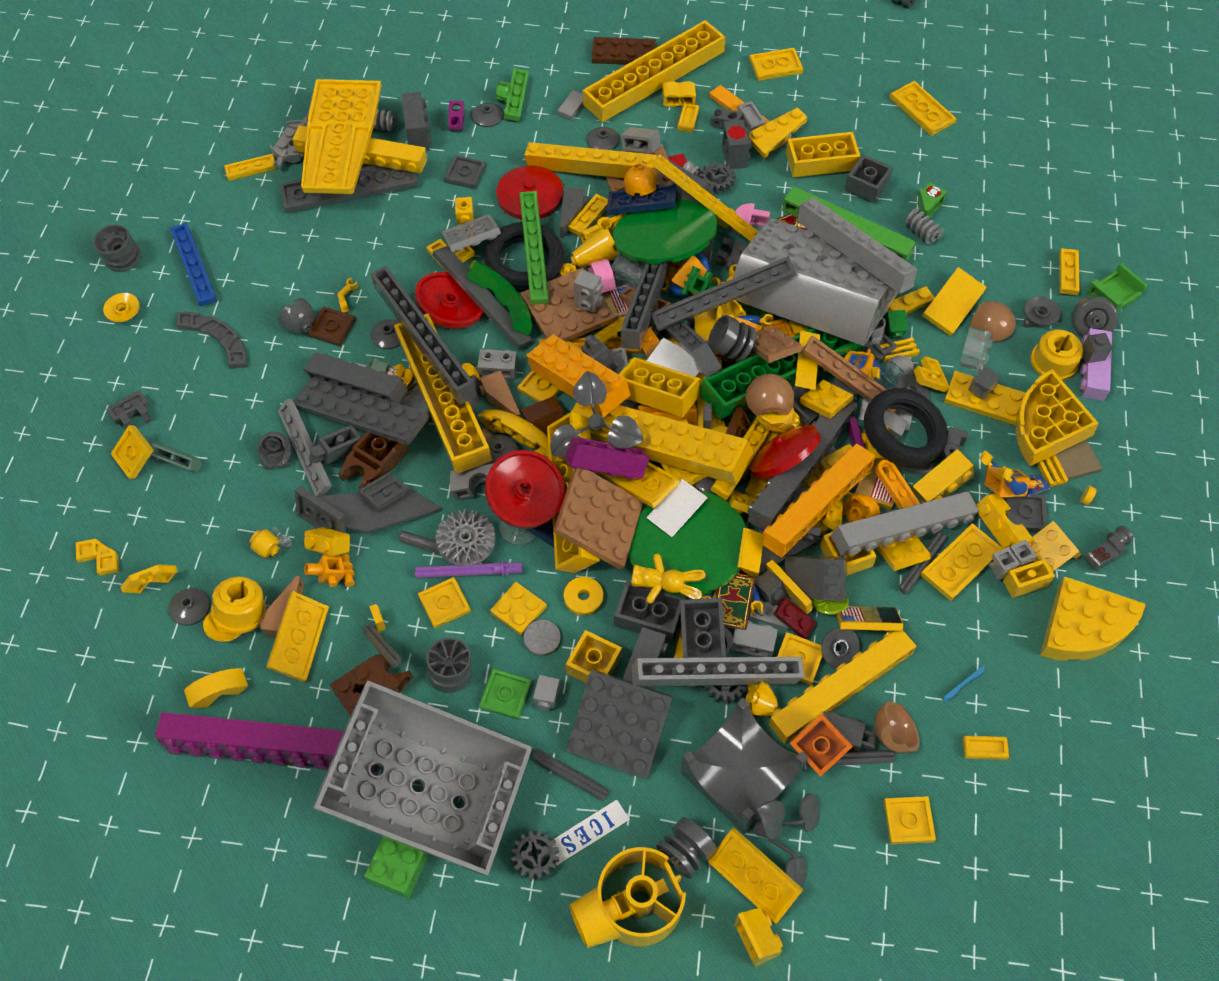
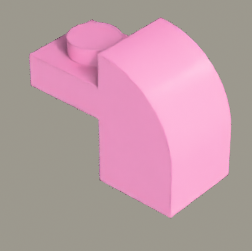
M753 203L744 204L737 208L735 213L752 226L763 228L769 221L770 212L754 209L755 204ZM732 228L731 232L740 234L738 231Z
M606 259L590 263L591 267L588 268V271L601 276V284L603 285L601 293L615 290V280L609 261Z

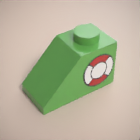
M931 182L925 187L923 186L918 192L917 204L918 208H920L919 213L923 211L925 213L924 217L928 215L930 218L944 203L947 191Z

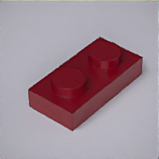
M787 597L781 600L773 613L775 617L795 634L804 639L808 638L816 624L812 618Z

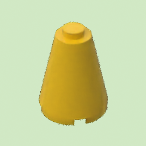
M606 226L602 227L572 252L573 256L570 257L574 266L578 265L579 268L590 266V263L606 259L612 261L621 258L615 249L614 240Z

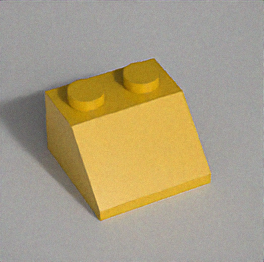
M761 908L739 913L734 925L754 967L780 956L783 945L777 934L774 935L770 928L772 922L766 912L763 913Z

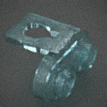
M889 361L886 372L882 370L880 379L874 378V381L887 390L896 388V383L899 378L903 377L904 371L893 361ZM892 368L898 372V375H893Z

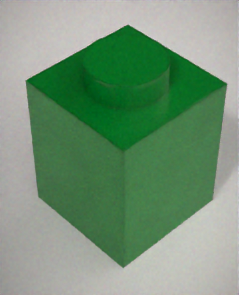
M906 310L887 311L883 316L886 322L885 332L887 337L892 336L893 339L901 338L908 331Z

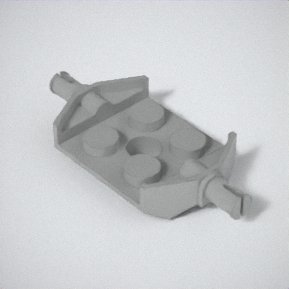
M309 113L306 114L303 120L286 121L287 128L275 146L272 147L270 145L271 152L277 158L273 164L276 168L278 167L279 169L283 162L297 163L303 158L304 153L295 151V147L291 145H293L292 138L298 126L307 127Z

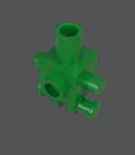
M692 266L690 274L686 276L688 280L683 282L685 285L680 293L688 296L689 291L696 295L718 284L710 280L713 273L706 271L703 277L698 275L701 269Z

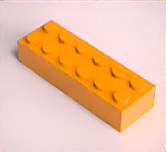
M554 334L526 355L531 371L572 398H574L573 390L575 384L586 371L597 375L605 385L607 393L606 399L602 404H594L597 414L603 417L631 396L627 380Z

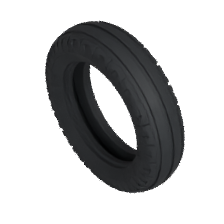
M516 222L499 229L501 234L488 241L484 252L485 265L503 276L517 291H526L529 289L528 272L511 270L504 266L500 260V256L505 248L511 244L524 241L523 222ZM540 224L542 245L548 252V258L545 262L546 282L558 276L564 262V250L557 235L549 228Z
M892 388L877 394L866 408L864 414L866 436L873 448L882 457L884 456L886 460L906 468H920L933 463L943 453L948 440L947 425L939 409L930 400H927L925 396L909 389ZM891 408H897L914 415L926 430L928 438L926 446L920 448L910 447L895 439L885 425L884 412Z

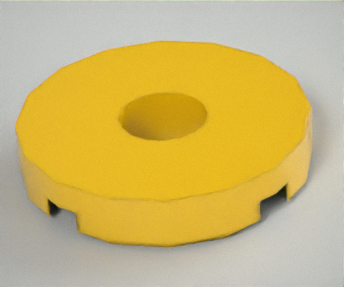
M579 577L567 584L563 597L565 606L569 611L582 616V614L591 615L599 610L603 604L604 593L601 585L596 580L590 577ZM587 593L589 598L581 600L578 598V595Z

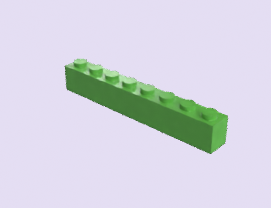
M795 186L792 187L784 198L782 211L795 217L799 215L800 203L814 198L905 261H908L913 253L916 241Z

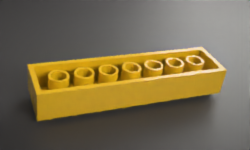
M574 412L568 413L547 426L549 460L556 465L562 475L565 494L574 469L570 467L564 457L551 455L550 443L554 432L562 425H572L575 431L589 425V417ZM590 430L579 434L582 438L591 440ZM560 509L557 512V514L553 517V531L560 513ZM553 532L556 570L574 574L600 561V558Z

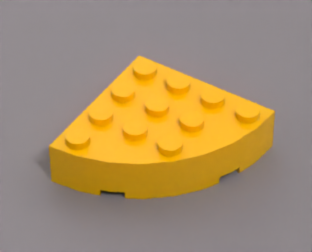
M1051 369L1041 375L1024 396L1016 418L1015 431L1017 443L1022 456L1028 465L1032 466L1092 437L1099 423L1055 371Z
M1064 577L1057 587L1040 656L1061 661H1068V659H1079L1081 661L1102 656L1116 648L1131 633L1141 619L1146 604Z

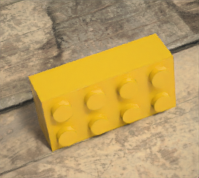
M853 132L788 139L786 156L792 177L851 171L861 157Z
M636 357L619 373L620 376L627 380L631 394L627 399L679 417H683L700 397V378Z

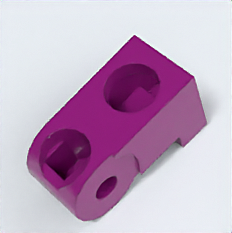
M449 101V131H463L465 117L464 101ZM460 106L461 109H453V107Z

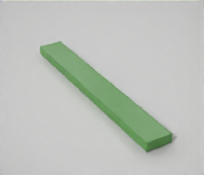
M537 191L520 192L531 305L549 303Z

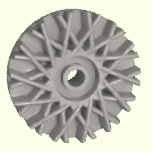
M464 509L463 513L459 510L457 515H454L452 512L451 516L447 515L445 522L442 519V524L438 525L439 530H436L435 535L438 551L446 561L454 565L470 566L480 563L490 555L494 548V527L492 523L490 524L489 518H485L484 514L480 516L478 511L474 513L471 510V513H467L466 509Z

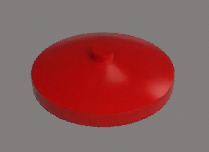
M534 165L521 166L510 170L500 179L496 189L497 201L505 213L522 220L520 192L537 191L539 218L542 219L554 213L561 205L563 185L560 178L547 168Z
M448 272L428 274L417 283L414 293L415 305L423 315L429 313L433 323L446 328L457 329L472 326L481 319L484 313L483 310Z
M801 425L779 434L756 453L749 464L751 472L756 478H769L791 469L814 451L820 442L821 434L814 425Z
M518 450L503 455L493 464L486 477L485 496L490 509L501 521L516 528L531 529L546 524L557 514L564 500L565 486L560 471L551 460L534 451Z

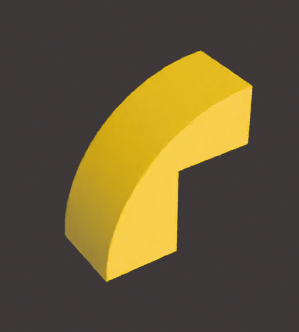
M242 668L227 669L200 678L186 687L184 692L189 708H208L221 695H239L248 687Z

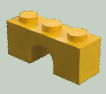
M996 494L986 495L976 505L979 509V516L1003 549L1010 548V546L1024 540L1028 544L1034 540L1023 524H1014L1007 518L1006 513L1011 508L1003 497H999Z

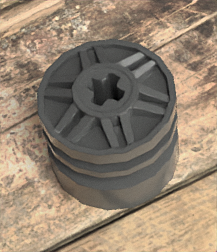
M108 225L97 232L94 237L93 245L96 251L112 271H127L133 268L141 258V251L127 228L122 225Z
M722 315L710 332L708 345L712 352L718 355H725L727 359L738 363L743 361L750 353L755 342L756 331L754 327L744 322L739 323L737 319L729 315Z
M682 817L672 827L676 837L666 834L664 841L661 840L656 847L658 851L669 857L668 863L674 870L684 877L691 879L695 875L694 870L701 868L697 858L707 861L717 848L713 840L701 827L689 818Z

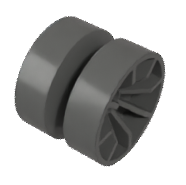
M443 638L430 646L426 661L428 678L432 686L445 693H453L463 689L469 683L472 673L471 653L468 646L456 638Z

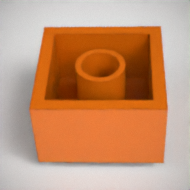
M822 711L790 740V744L798 753L803 752L809 757L807 763L820 777L853 747L852 743Z

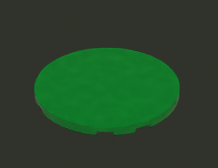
M676 199V207L668 210L656 209L651 212L639 211L634 214H626L616 224L613 231V240L618 253L631 261L661 264L663 261L672 260L673 263L694 256L710 244L711 239L715 238L717 234V219L713 211L701 203Z
M700 491L708 498L673 537L647 519V516L655 509L647 506L639 515L629 549V558L633 568L634 565L655 569L653 556L660 554L664 571L672 569L680 572L703 570L706 574L703 580L685 582V585L699 589L703 596L712 593V591L721 586L724 587L740 571L738 560L743 528H746L738 511L732 508L730 503L716 495ZM663 588L661 589L662 592L673 596L686 597L681 593L673 594L665 591Z

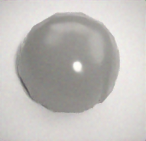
M896 355L889 359L886 364L888 377H893L895 383L903 375L914 374L913 362L906 356Z

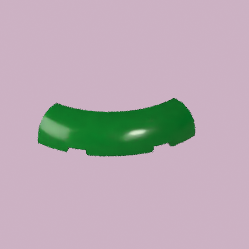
M473 260L467 271V279L484 289H491L496 295V299L503 306L508 307L512 329L529 336L532 329V320L524 299L503 276L487 265Z

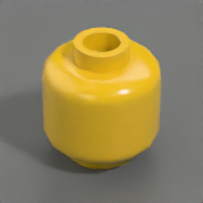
M267 529L257 530L249 540L251 550L262 558H268L270 555L274 557L280 550L278 546L279 538Z

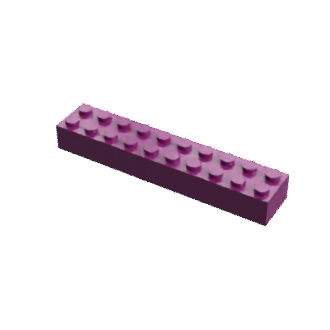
M162 712L155 738L168 753L173 755H180L182 752L188 753V755L193 757H201V755H209V757L214 759L230 757L234 761L250 759L252 762L259 764L269 761L279 766H284L285 763L299 768H306L308 765L315 766L319 770H327L344 731ZM377 764L371 766V772L377 773Z

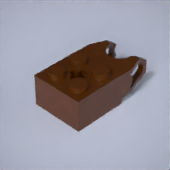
M366 432L352 447V451L346 457L338 475L342 481L357 474L364 475L359 486L361 489L392 471L409 452L408 446Z
M377 654L329 685L348 715L351 716L360 697L359 693L362 692L367 680L401 693L404 687L413 679L410 670L398 674H389L387 671L391 666L382 654Z

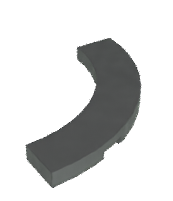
M177 312L176 327L178 330L198 331L217 340L227 353L230 369L248 367L245 348L239 336L227 324L212 316L200 315V313Z

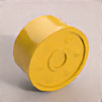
M1048 331L1034 347L1030 356L1031 365L1039 375H1043L1053 369L1062 381L1070 379L1079 368L1080 360L1084 353L1083 344L1078 337L1068 331Z
M232 577L220 582L215 587L212 595L211 617L219 629L228 633L241 634L252 631L260 625L262 617H265L266 604L263 600L262 588L256 581L246 577Z

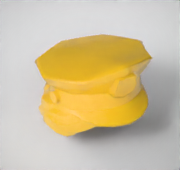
M794 408L791 409L788 415H779L778 412L774 411L768 412L765 415H757L759 422L764 424L768 431L785 432L788 429L798 427L800 424L799 415L794 412Z

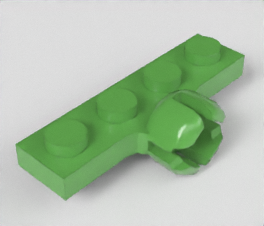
M513 68L510 83L504 81L497 83L495 99L506 102L505 119L520 121L529 71Z

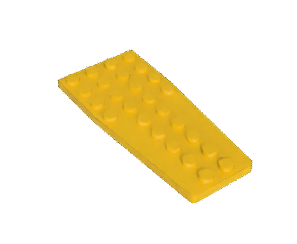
M316 79L308 114L301 182L304 193H354L376 121L382 88L381 81Z

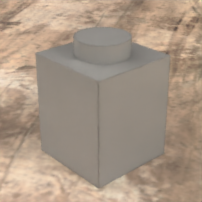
M539 675L533 696L534 706L545 711L549 709L555 710L560 690V679Z

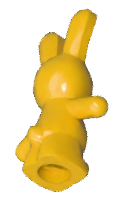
M660 554L653 556L655 569L634 565L631 584L633 587L652 588L646 598L649 604L654 602L662 588L669 593H681L691 599H701L703 597L699 589L685 585V582L703 580L706 577L703 570L680 572L672 569L664 571Z

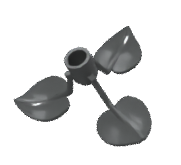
M586 371L575 384L573 395L580 405L588 406L591 404L593 415L588 420L589 425L578 431H575L574 427L569 424L560 426L552 436L550 451L552 456L565 458L572 436L582 438L579 434L591 428L595 430H601L603 427L609 429L607 440L617 448L634 447L640 444L644 438L638 424L629 416L615 418L612 426L605 424L604 417L597 414L594 404H602L605 401L607 394L605 385L597 375Z
M811 793L804 796L799 809L801 819L783 821L785 810L780 801H769L756 808L760 818L755 823V834L768 838L769 843L775 844L792 856L787 861L786 874L800 887L803 885L807 875L804 857H797L795 852L775 840V838L781 835L782 825L803 824V829L806 832L812 831L817 826L820 817V805L817 796Z

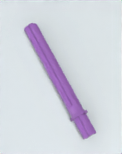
M502 560L500 563L470 566L416 567L415 577L502 574V576H505V574L522 573V562L504 563V560Z

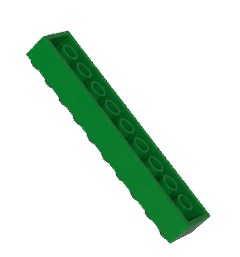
M815 328L806 331L820 334V341L842 357H845L849 351L859 352L863 346ZM800 334L792 337V339L799 342ZM798 353L770 363L755 354L704 378L700 386V396L707 404H711V409L720 420L734 414L736 407H742L743 409L748 407L745 399L746 390L750 383L761 375L776 374L782 376L790 385L795 384ZM818 365L817 373L824 370V368Z

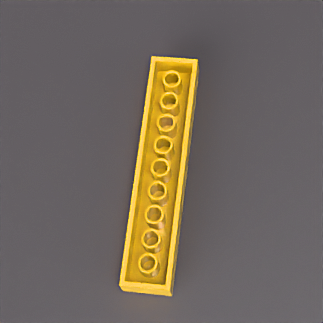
M704 20L583 89V105L603 123L663 88V83L673 82L723 53L726 37Z
M429 313L424 314L423 316L437 333ZM400 323L395 324L394 327L400 345L455 473L458 474L491 462L492 457L489 446L469 402L467 401L462 405L458 403Z
M576 402L571 411L589 418L593 415L591 409L580 405L578 402ZM618 405L604 417L605 424L612 426L613 420L619 416H629L634 419L644 440L632 448L643 449L648 455L649 460L735 485L738 484L753 454L748 439ZM605 427L601 430L591 428V440L609 443L607 435L610 430Z

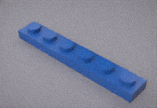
M187 223L170 228L199 305L203 306L217 301Z

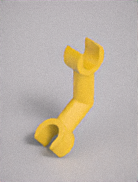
M352 278L347 279L346 286L337 294L343 313L349 311L345 296L350 291H355L359 287L358 281L352 284Z

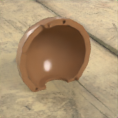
M983 302L975 312L969 329L981 341L988 343L1002 341L1007 338L1009 339L1014 333L1016 326L1015 316L1011 309L1002 302Z
M764 374L755 378L746 390L745 399L748 407L755 415H765L773 411L778 412L779 415H788L793 408L794 392L792 386L782 376Z
M892 701L884 703L874 718L875 734L880 743L896 753L917 751L920 741L918 731L905 706L903 707L901 704H896Z

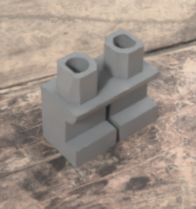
M1024 540L1010 546V548L1007 547L992 555L994 561L988 565L992 569L991 573L995 579L1001 580L1006 577L1010 570L1033 563L1037 555L1028 542Z

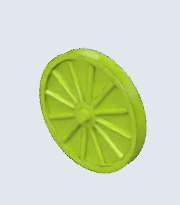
M847 595L845 601L812 599V605L817 611L832 615L837 614L838 611H845L849 605V598Z

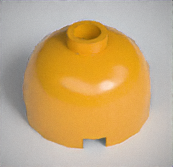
M638 163L626 172L624 187L627 194L635 196L634 193H640V196H643L657 189L658 178L651 167Z
M855 494L844 500L842 515H846L848 522H845L846 524L881 514L877 501L869 495Z

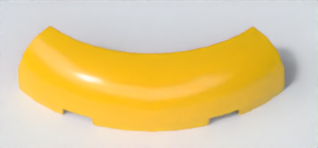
M498 409L484 410L477 415V418L487 430L500 433L505 431L522 445L533 448L534 452L540 453L549 459L548 436L530 422L517 415Z

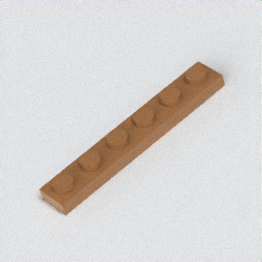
M814 336L809 338L801 351L869 402L877 394L887 390L872 378L869 379L868 375ZM891 408L886 411L895 414L897 408Z

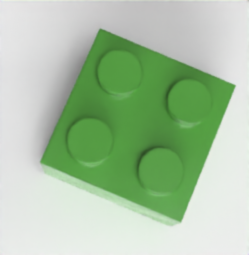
M383 837L364 878L369 884L409 900L428 859L427 854Z

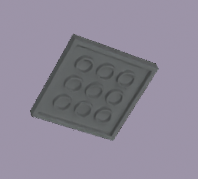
M591 669L566 751L648 779L673 696L644 686H633L632 682Z

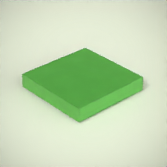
M492 669L479 704V709L519 720L532 685V680Z

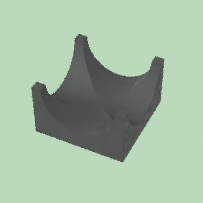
M742 698L737 703L728 720L706 744L693 753L688 751L683 756L681 774L745 834L757 819L760 818L756 808L766 802L777 800L803 773L809 757L803 752L799 754L792 753L776 743L760 727L750 711L749 703Z

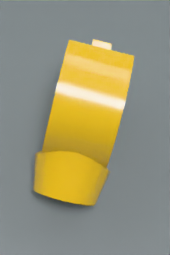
M646 847L624 850L606 864L596 888L569 904L572 918L586 948L615 939L631 946H650L664 940L673 932L682 914L686 892H682L678 884L681 881V875L674 876L668 863L669 857ZM641 863V875L630 879L626 885V890L602 902L601 892L609 876L624 865ZM645 863L666 871L679 898L677 914L657 901V897L668 892L669 889L664 879L654 882L653 879L644 875ZM636 891H644L648 894L650 900L645 903H639L631 897V894ZM654 913L668 924L654 932L635 933L623 929L615 922L629 916L644 918Z

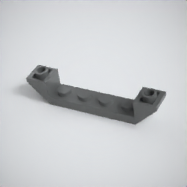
M684 321L660 331L666 339L673 338L693 357L698 371L705 378L722 369L707 342Z

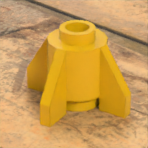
M736 300L716 307L715 318L716 321L722 315L736 318L738 316H746V313L742 306Z
M762 681L759 685H748L749 692L745 700L749 703L752 715L770 716L778 708L777 698L770 686Z

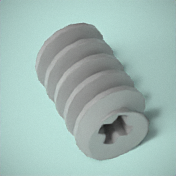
M378 109L373 129H381L382 131L392 133L397 126V113L395 112L392 116V112L388 111L386 115V111L382 110L380 114Z
M915 208L908 215L905 226L910 228L912 232H915V235L920 236L921 240H925L926 244L934 243L941 237L944 228L938 230L939 224L933 226L934 220L928 222L929 216L924 217L925 213L923 211L919 213L920 208Z

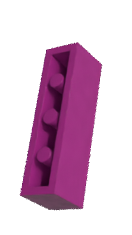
M573 436L565 455V459L573 469L583 468L594 473H599V471L606 472L611 476L623 475L628 479H642L649 461V457L643 449L632 447L617 448L610 443Z

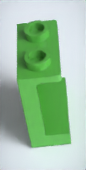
M1121 263L1115 272L1103 280L1099 281L1096 279L1093 281L1086 294L1089 296H1102L1108 299L1116 307L1117 312L1141 297L1147 284Z

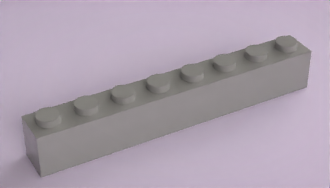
M812 198L800 203L797 222L899 294L913 288L917 268L818 200Z
M969 491L839 525L831 534V537L841 556L847 554L853 556L865 549L871 551L877 546H888L894 541L899 540L903 542L912 536L921 537L927 532L932 531V533H936L942 528L948 527L950 529L959 523L968 524L975 519L974 516L979 512V509Z
M802 657L637 658L631 665L633 686L758 685L761 681L766 684H796L804 678Z

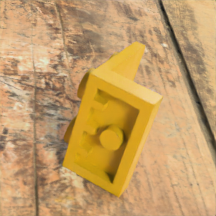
M1054 521L1032 537L1034 540L1029 544L1037 555L1034 561L1046 559L1053 572L1072 557L1077 560L1083 555Z

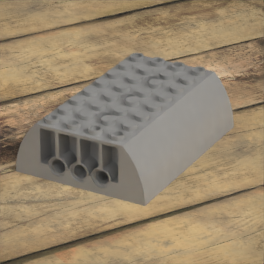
M770 218L742 252L733 279L787 256L791 260L796 275L738 298L736 301L864 346L898 292L810 230L801 229L795 225H789Z
M367 680L320 787L313 809L483 876H488L532 747ZM377 764L381 766L382 774L379 776L373 775L371 773L372 765ZM414 781H420L423 784L422 792H415L413 790L412 783ZM455 797L463 799V808L459 809L454 806L453 799Z

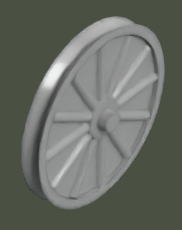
M534 621L528 625L524 632L525 646L533 654H551L560 644V631L551 621Z

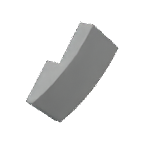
M884 412L885 425H888L889 432L897 439L900 438L908 422L893 413Z

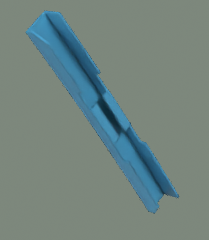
M980 667L945 695L942 700L945 703L948 702L971 680L974 681L984 673L985 667Z

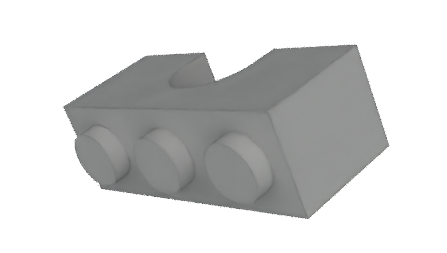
M493 464L480 465L458 474L454 470L450 471V492L455 499L475 497V488L478 484L486 481V477Z

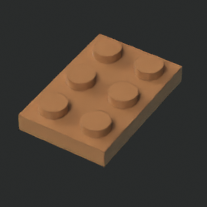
M766 326L764 329L756 332L755 342L751 351L770 363L802 351V347L799 342L776 327Z

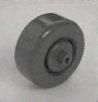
M1089 296L1080 300L1075 305L1071 314V323L1081 337L1087 335L1090 328L1113 332L1118 323V312L1108 299L1102 296Z

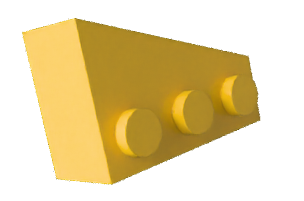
M957 449L914 484L913 492L924 503L945 498L974 478V465Z

